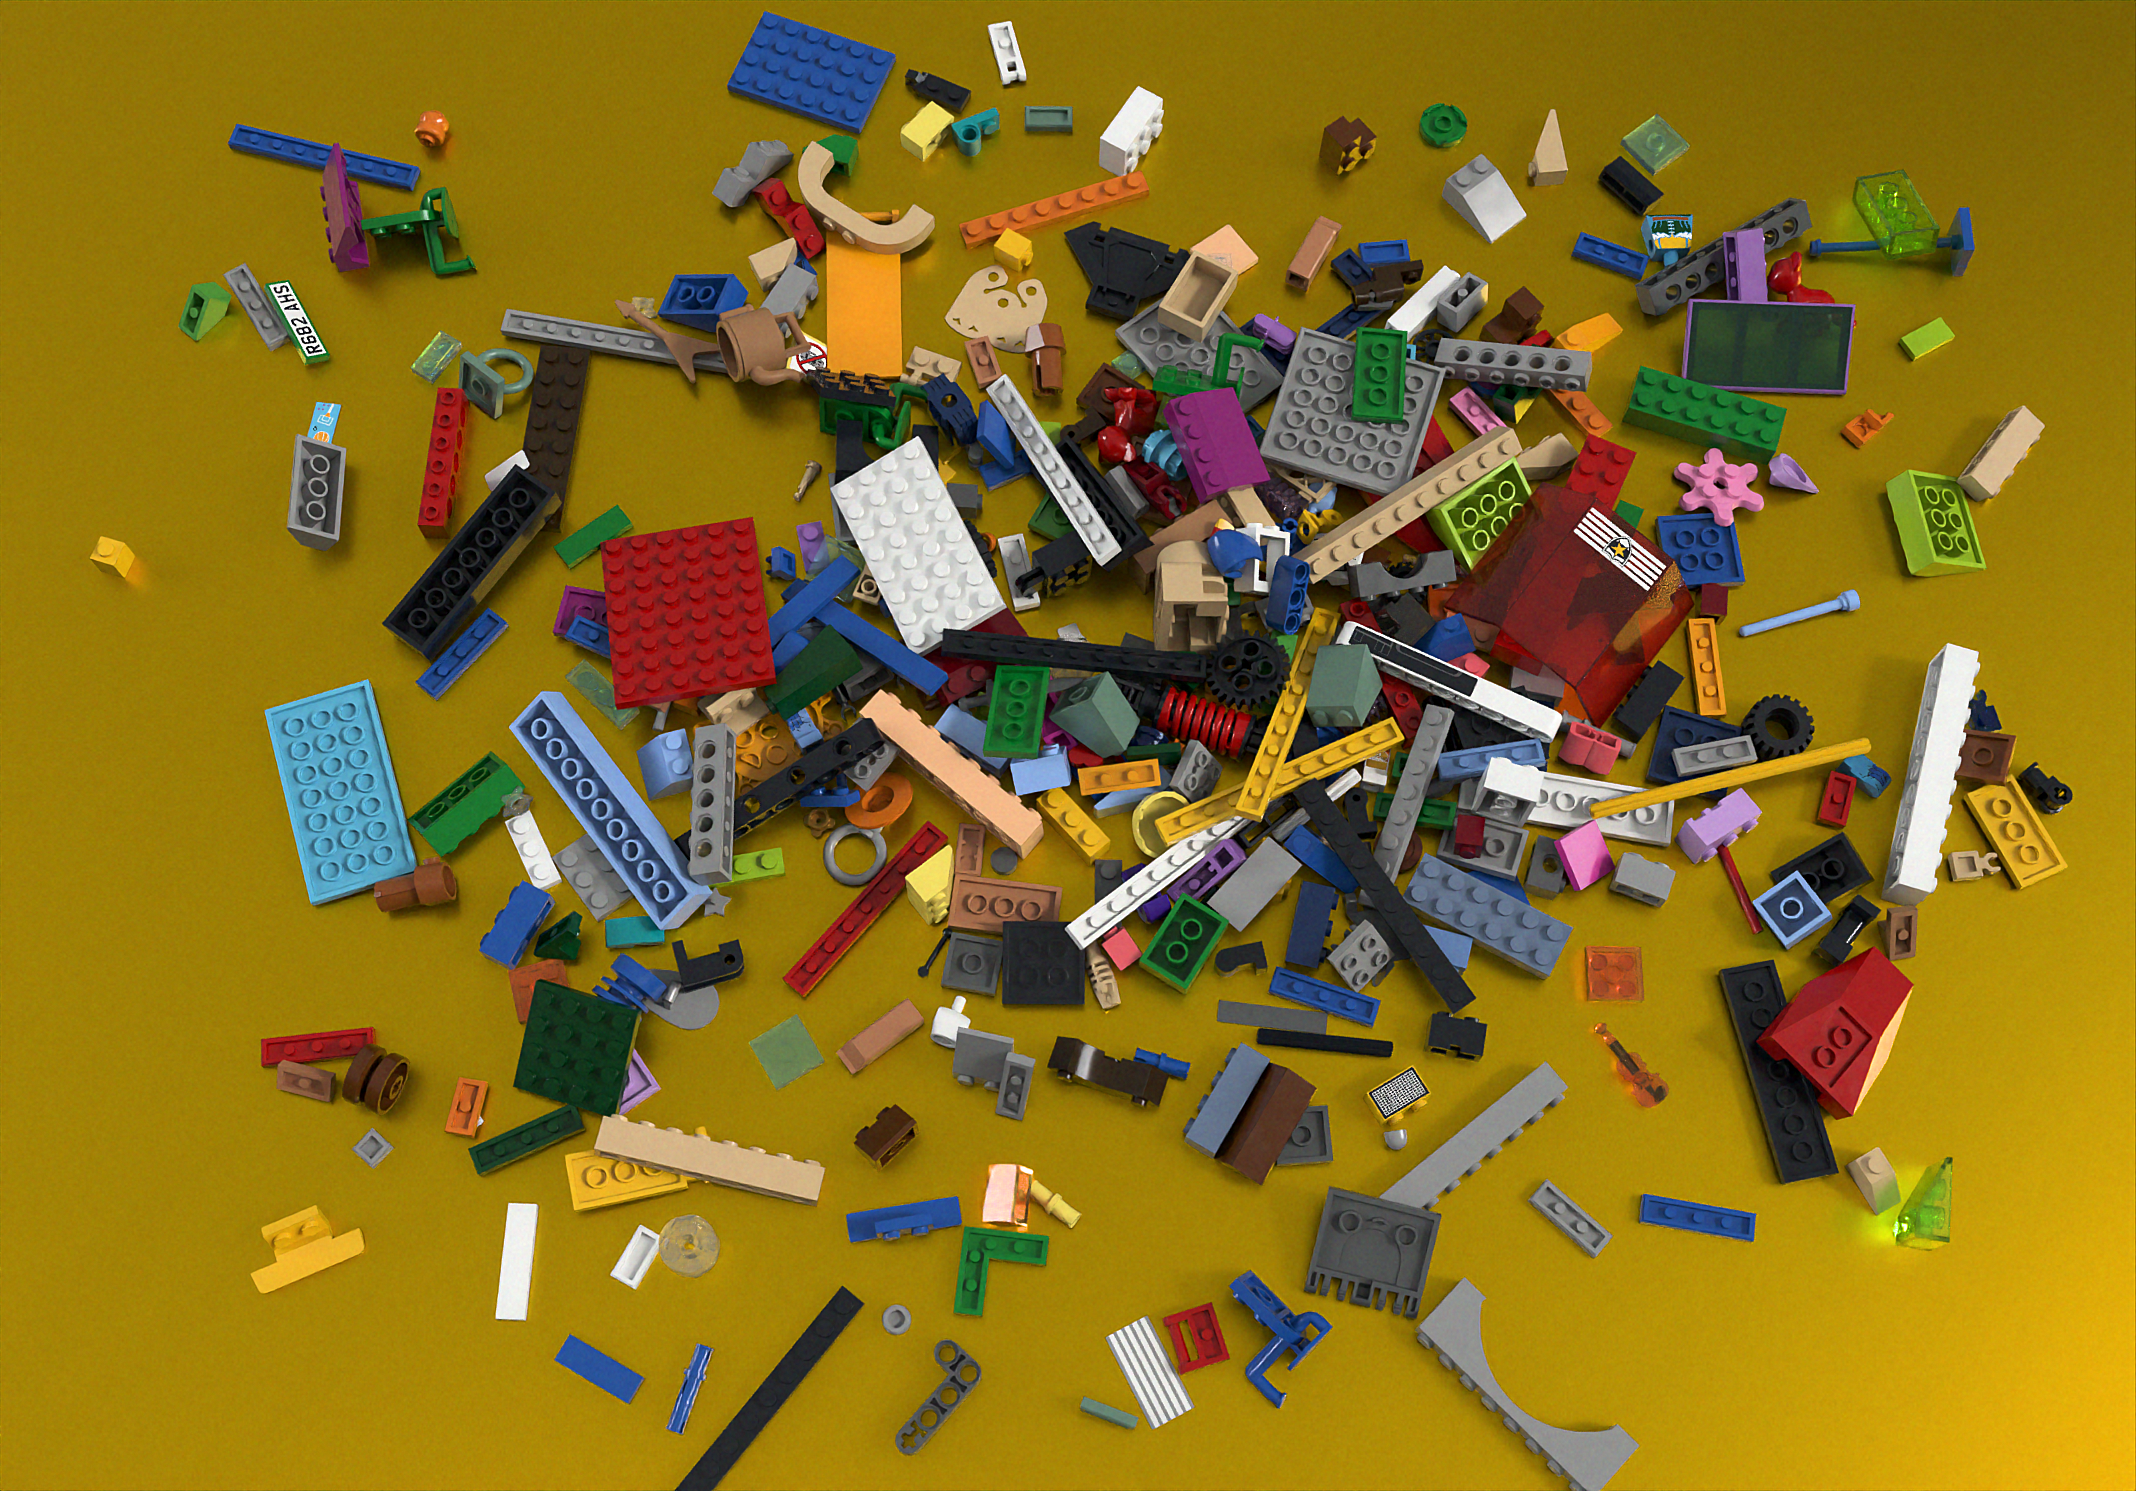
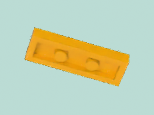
M1158 758L1078 768L1081 796L1161 785Z

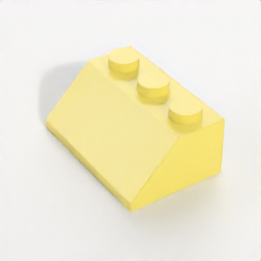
M947 845L905 877L909 902L928 925L934 921L936 923L942 921L948 915V910H950L954 883L953 851L950 845Z

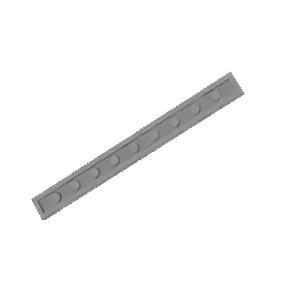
M512 309L506 310L501 326V333L505 336L679 365L666 347L665 342L653 333ZM721 353L698 355L693 359L694 368L728 373Z

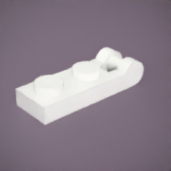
M1011 21L988 25V33L1000 71L1002 84H1010V81L1018 80L1019 82L1026 81V72ZM1010 67H1015V68H1016V70H1014V71H1009V72H1008V68H1010Z

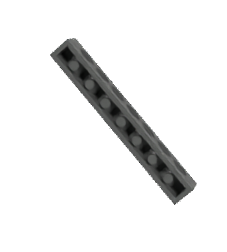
M1790 197L1731 231L1763 228L1765 256L1767 252L1781 248L1788 240L1802 236L1804 231L1812 227L1806 200ZM1723 236L1636 284L1635 289L1642 312L1654 316L1667 313L1669 308L1686 302L1690 296L1704 292L1711 284L1725 280Z

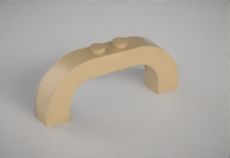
M813 140L803 153L799 163L798 179L804 203L808 210L822 222L825 228L830 231L836 230L842 234V237L851 244L856 243L866 250L878 254H899L917 247L935 228L934 216L915 204L897 223L879 225L871 222L831 197L823 189V180L834 165L833 153Z

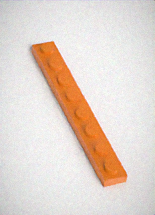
M1140 170L959 224V231L966 249L997 241L1007 228L1020 234L1149 195V187Z

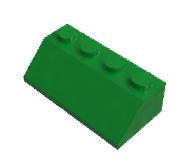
M490 751L407 820L442 857L453 852L458 847V843L466 836L469 837L476 833L484 821L495 817L500 812V808L507 802L517 799L525 785L503 760Z

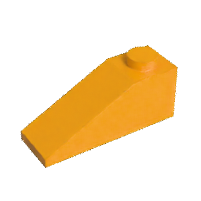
M1607 312L1575 324L1555 338L1552 348L1592 353L1621 334L1623 329Z

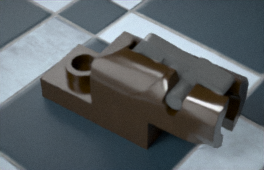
M1422 260L1373 268L1371 280L1351 286L1350 296L1354 311L1389 310L1393 303L1402 301L1405 291L1404 284L1411 285L1421 280L1424 269Z

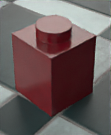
M1717 583L1702 584L1695 595V619L1714 618L1715 625H1721L1727 616L1728 587L1720 586Z
M1458 814L1453 855H1459L1464 859L1480 858L1486 817Z

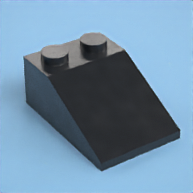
M1844 832L1837 834L1771 872L1778 884L1795 871H1798L1825 906L1875 881L1849 837Z

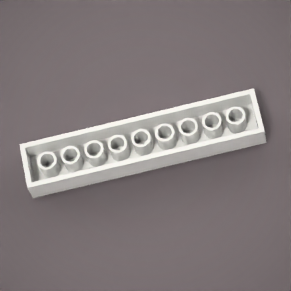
M1947 643L1929 663L1881 895L1883 900L1903 906L1912 904L1916 906L1920 901H1924L1926 896L1935 891L1937 885V878L1934 877L1935 870L1938 869L1942 860V853H1939L1940 845L1944 843L1947 835V829L1944 828L1945 820L1949 818L1952 810L1949 800L1957 785V781L1953 780L1954 774L1958 771L1961 764V756H1958L1959 749L1962 748L1966 739V733L1963 732L1964 724H1967L1971 714L1968 704L1975 693V686L1972 685L1973 679L1977 676L1980 668V663L1977 662L1979 654L1977 651Z

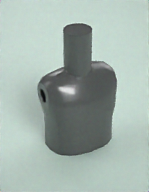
M1437 776L1430 781L1425 798L1435 800L1442 798L1451 792L1454 785L1466 781L1470 777L1440 782Z

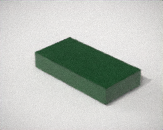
M1180 743L1127 747L1128 762L1158 758L1159 766L1179 764L1182 758Z

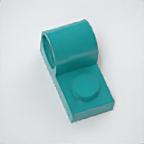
M996 108L951 124L952 139L963 155L975 156L981 150V136L991 134L995 130L1000 129L999 113Z

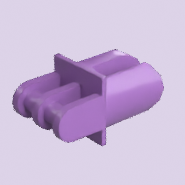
M1257 314L1254 319L1252 332L1257 338L1265 340L1262 347L1268 344L1285 355L1292 353L1297 337L1296 332L1279 323L1278 316L1275 320H1272L1264 314Z

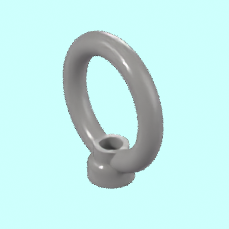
M847 823L835 829L827 838L823 849V860L829 874L837 881L848 885H861L873 880L882 871L887 859L886 843L880 834L883 827L860 829L851 823ZM851 833H860L872 840L876 847L874 864L866 872L856 875L847 874L840 870L834 860L836 844L842 837Z

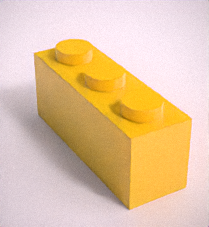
M1061 787L1047 790L1036 800V810L1089 867L1095 863V859L1101 858L1109 851L1110 839Z

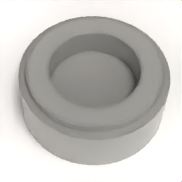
M892 1305L885 1310L882 1323L890 1334L901 1335L909 1329L911 1315L904 1306Z

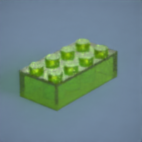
M1904 169L1856 177L1852 202L1887 260L1935 252L1940 227Z

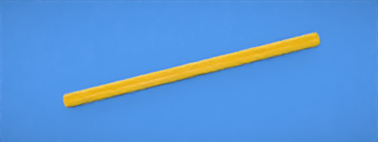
M1861 738L1591 804L1589 813L1592 819L1602 818L1868 753L1871 750V744L1868 738Z

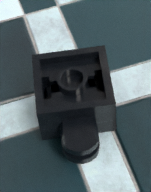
M1074 530L1032 552V570L1018 577L1015 585L1018 589H1021L1020 593L1025 598L1040 590L1043 591L1046 598L1053 595L1059 596L1073 584H1082L1089 579L1093 555L1077 530Z

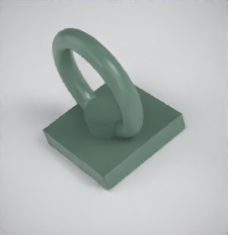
M490 349L477 357L467 351L460 355L458 388L464 389L470 401L496 419L502 415L504 394L518 393L530 385L534 375L533 367L525 356L510 349ZM496 358L512 360L523 369V377L515 383L505 384V379L485 363Z

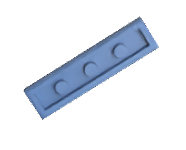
M1540 738L1440 753L1436 764L1439 781L1482 776L1491 757L1507 758L1513 764L1520 766H1545L1546 761Z

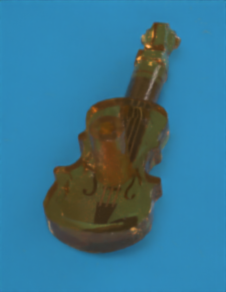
M1606 1023L1596 1024L1595 1032L1602 1035L1604 1042L1619 1059L1617 1063L1618 1072L1624 1076L1626 1081L1629 1080L1633 1084L1634 1090L1631 1094L1635 1095L1639 1103L1644 1107H1654L1662 1102L1668 1095L1669 1088L1667 1083L1659 1077V1073L1651 1074L1646 1069L1647 1064L1642 1061L1638 1053H1627L1615 1036L1607 1030Z

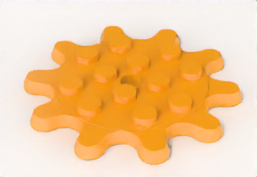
M756 687L758 696L765 703L768 700L763 691L765 687ZM829 691L805 707L814 725L823 736L824 742L845 731L842 722L827 720L822 715L823 706L833 698L832 691ZM770 712L736 737L735 773L739 777L736 790L739 797L804 757L792 737L789 727L778 713L773 715ZM710 721L698 722L693 728L694 736L696 728L713 724ZM773 726L777 729V732L772 736L773 738L766 737L762 734L764 728Z

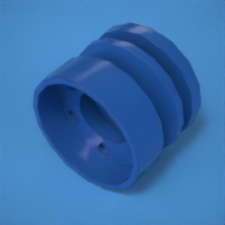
M621 953L610 967L618 978L614 981L603 976L601 981L609 987L608 991L596 985L592 992L599 997L641 1009L643 1013L647 1014L649 1009L642 1002V999L646 997L656 1002L667 986L642 965Z

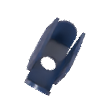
M943 373L920 387L921 390L924 389L929 395L927 396L928 416L934 425L938 426V430L951 446H954L949 423L962 443L972 444L977 441V416L974 413L971 401L956 382H950ZM951 396V400L955 399L957 403L955 406L948 408L944 407L941 401L944 397Z

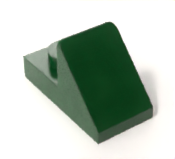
M573 911L540 934L533 954L540 958L575 960L581 945V941L577 937L580 934L579 926L582 916Z

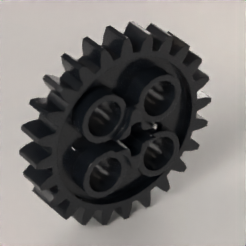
M1245 630L1242 637H1240L1237 631L1234 632L1235 639L1233 640L1225 636V645L1217 642L1218 651L1211 650L1210 655L1212 659L1206 660L1208 667L1206 669V681L1208 687H1211L1212 695H1217L1218 702L1221 703L1226 700L1228 708L1236 703L1238 711H1240L1243 705H1246L1248 711H1251L1252 704H1256L1259 709H1262L1263 701L1271 705L1270 697L1280 698L1278 689H1287L1284 681H1290L1288 673L1291 671V665L1288 663L1290 659L1288 653H1285L1284 645H1279L1277 638L1270 641L1269 633L1264 634L1261 638L1259 630H1256L1253 636H1250L1248 630ZM1251 652H1258L1256 655L1248 656ZM1229 665L1235 666L1232 669H1225ZM1265 671H1271L1268 675H1261ZM1243 684L1249 685V686H1247V687L1244 688V689H1239V688H1238V687H1240V686L1243 685Z

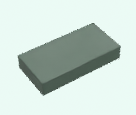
M1025 106V131L1072 132V107Z
M1083 1397L1080 1405L1081 1411L1130 1430L1135 1429L1139 1418L1087 1397Z

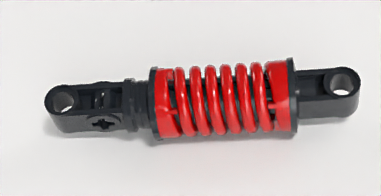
M1111 676L1134 712H1137V717L1140 720L1145 718L1152 721V731H1158L1163 734L1171 732L1172 737L1177 738L1180 736L1182 741H1188L1189 739L1198 740L1205 748L1209 746L1210 751L1218 749L1221 755H1225L1229 751L1230 758L1235 759L1239 763L1246 752L1257 755L1266 733L1255 728L1257 715H1249L1238 711L1235 716V709L1229 708L1225 714V705H1219L1216 711V703L1214 701H1210L1208 707H1206V698H1200L1198 704H1196V695L1192 694L1189 700H1186L1187 692L1181 691L1178 694L1176 693V688L1171 684H1168L1164 691L1155 689L1152 684H1148L1144 688L1137 683Z

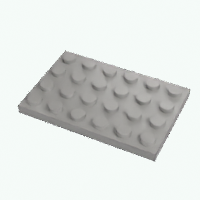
M1164 297L1115 330V336L1153 378H1155L1158 367H1163V365H1172L1177 367L1178 370L1186 372L1189 369L1201 371L1203 375L1213 376L1220 336L1227 332L1244 335L1231 319L1221 311L1203 341L1199 343L1157 322L1159 305ZM1233 345L1227 379L1238 381L1241 367H1245L1239 399L1240 406L1245 415L1280 390L1284 377L1260 351L1256 353V350L1252 348ZM1167 393L1172 399L1184 396Z

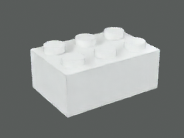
M1140 86L1135 89L1100 138V167L1119 177L1126 175L1129 171L1133 172L1140 155L1146 154L1150 147V141L1153 137H1158L1162 130L1163 124H1161V119L1164 114L1162 98Z
M1491 757L1477 784L1470 813L1522 828L1537 804L1545 773L1538 771L1536 767L1531 765L1520 766L1513 764L1507 758Z

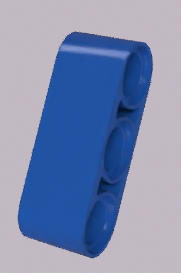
M1282 555L1277 560L1265 622L1268 627L1287 635L1297 632L1301 623L1310 575V566L1307 562L1288 555Z

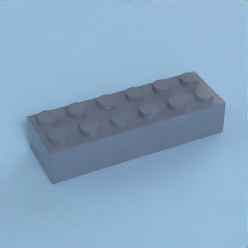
M1427 853L1424 854L1403 895V898L1415 914L1450 932L1473 938V944L1543 980L1549 977L1573 927Z

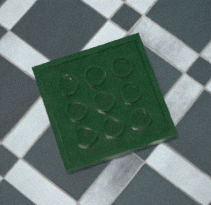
M543 979L537 980L513 1087L604 1116L619 1115L642 1010Z

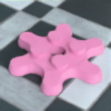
M1712 448L1705 453V464L1700 467L1681 463L1674 470V476L1678 480L1688 483L1691 487L1690 492L1680 497L1678 502L1680 508L1685 511H1693L1698 507H1707L1712 510L1714 521L1720 526L1727 527L1733 523L1732 510L1736 507H1744L1750 511L1758 512L1764 506L1763 497L1749 490L1746 486L1749 482L1757 479L1759 475L1757 466L1752 463H1747L1741 467L1735 464L1727 465L1723 461L1722 452L1717 448ZM1719 481V484H1722L1725 489H1718L1714 484Z

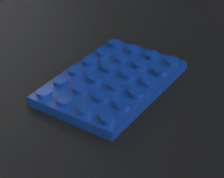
M764 11L727 87L728 91L860 134L893 67L896 57L893 53Z

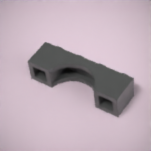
M1439 550L1418 554L1413 569L1401 578L1390 575L1384 569L1381 562L1346 566L1351 597H1360L1361 602L1375 600L1376 595L1384 593L1385 597L1399 596L1400 590L1408 589L1409 593L1424 591V586L1432 585V589L1448 587V582L1457 580L1453 550Z

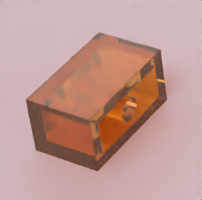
M1017 1164L989 1165L985 1204L983 1206V1222L998 1227H1027L1033 1170Z

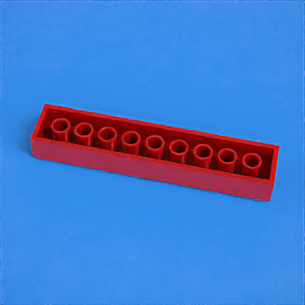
M1590 433L1588 434L1489 656L1535 676L1539 675L1595 549L1576 534L1574 530L1577 528L1597 544V541L1579 528L1578 525L1581 523L1597 537H1600L1582 520L1586 518L1600 531H1603L1601 527L1586 515L1589 512L1602 524H1606L1590 510L1593 507L1608 519L1637 452Z

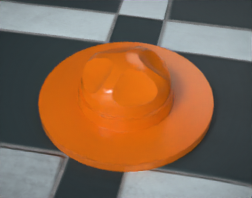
M883 772L868 792L859 785L853 789L859 790L860 800L845 807V815L853 826L860 829H877L886 826L898 819L910 805L913 796L912 786L909 780L902 774Z

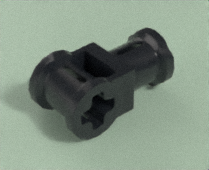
M2034 762L2018 778L2024 780L2034 790L2031 795L2038 801L2041 810L2047 814L2055 815L2063 809V806L2070 803L2073 797L2072 791L2066 784L2060 783L2054 776L2048 778L2038 768L2039 764Z

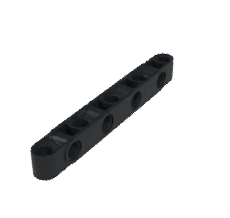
M866 718L859 721L734 801L733 842L881 748L886 741L874 720ZM846 745H851L849 753L841 755L842 748ZM800 774H805L804 781L801 784H796L797 777ZM759 802L760 807L758 811L751 813L752 806ZM691 829L674 840L688 861H690L691 852L689 848Z

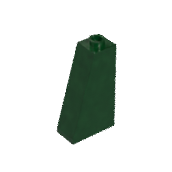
M829 624L776 676L777 684L767 685L763 689L768 698L765 704L773 715L778 713L785 721L864 668L855 650Z

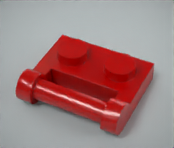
M1212 1302L1162 1319L1164 1326L1169 1329L1180 1363L1178 1366L1180 1375L1230 1359ZM1187 1321L1199 1357L1197 1360H1190L1179 1326L1180 1322Z

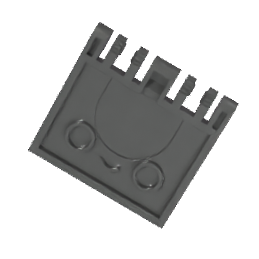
M1329 1186L1305 1280L1304 1291L1315 1294L1320 1274H1324L1320 1289V1295L1326 1296L1329 1293L1331 1277L1341 1279L1337 1290L1338 1300L1344 1301L1348 1283L1352 1281L1354 1283L1350 1303L1370 1307L1376 1287L1380 1288L1376 1309L1383 1310L1387 1291L1397 1293L1393 1303V1314L1400 1315L1405 1295H1407L1404 1316L1416 1319L1439 1229L1441 1213Z

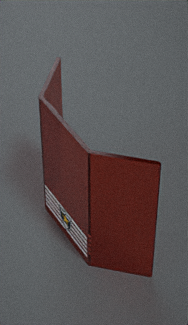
M1542 482L1443 607L1501 629L1574 689L1592 725L1600 729L1695 604L1675 560L1601 500L1591 495Z

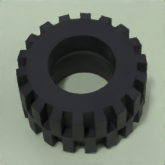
M1773 694L1771 698L1769 696L1763 697L1743 719L1741 736L1750 735L1756 755L1759 758V763L1802 753L1812 741L1815 726L1810 724L1814 720L1812 715L1807 716L1806 713L1809 710L1806 706L1803 708L1799 706L1801 703L1799 700L1795 699L1793 702L1790 700L1791 696L1784 695L1783 698H1780L1779 694ZM1774 721L1781 724L1786 729L1789 740H1780L1773 737L1767 731L1765 722Z

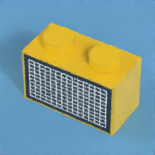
M1412 1065L1368 1091L1363 1100L1380 1126L1386 1123L1393 1126L1405 1118L1403 1113L1412 1109L1413 1112H1416L1428 1104L1426 1099H1428L1431 1092Z

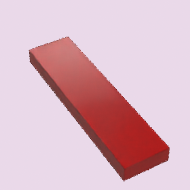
M367 1027L261 1039V1066L263 1068L278 1067L282 1060L307 1064L353 1059L367 1044L373 1043L376 1045L375 1028Z

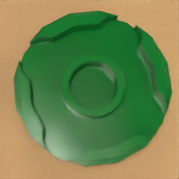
M1438 103L1429 106L1423 112L1419 122V131L1423 139L1430 145L1438 148H1449L1456 146L1463 140L1467 131V119L1458 107L1453 105L1450 107L1446 106L1445 103Z

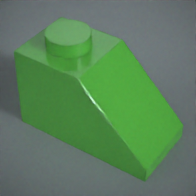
M215 282L192 285L178 327L195 341L200 340L225 316L232 295Z

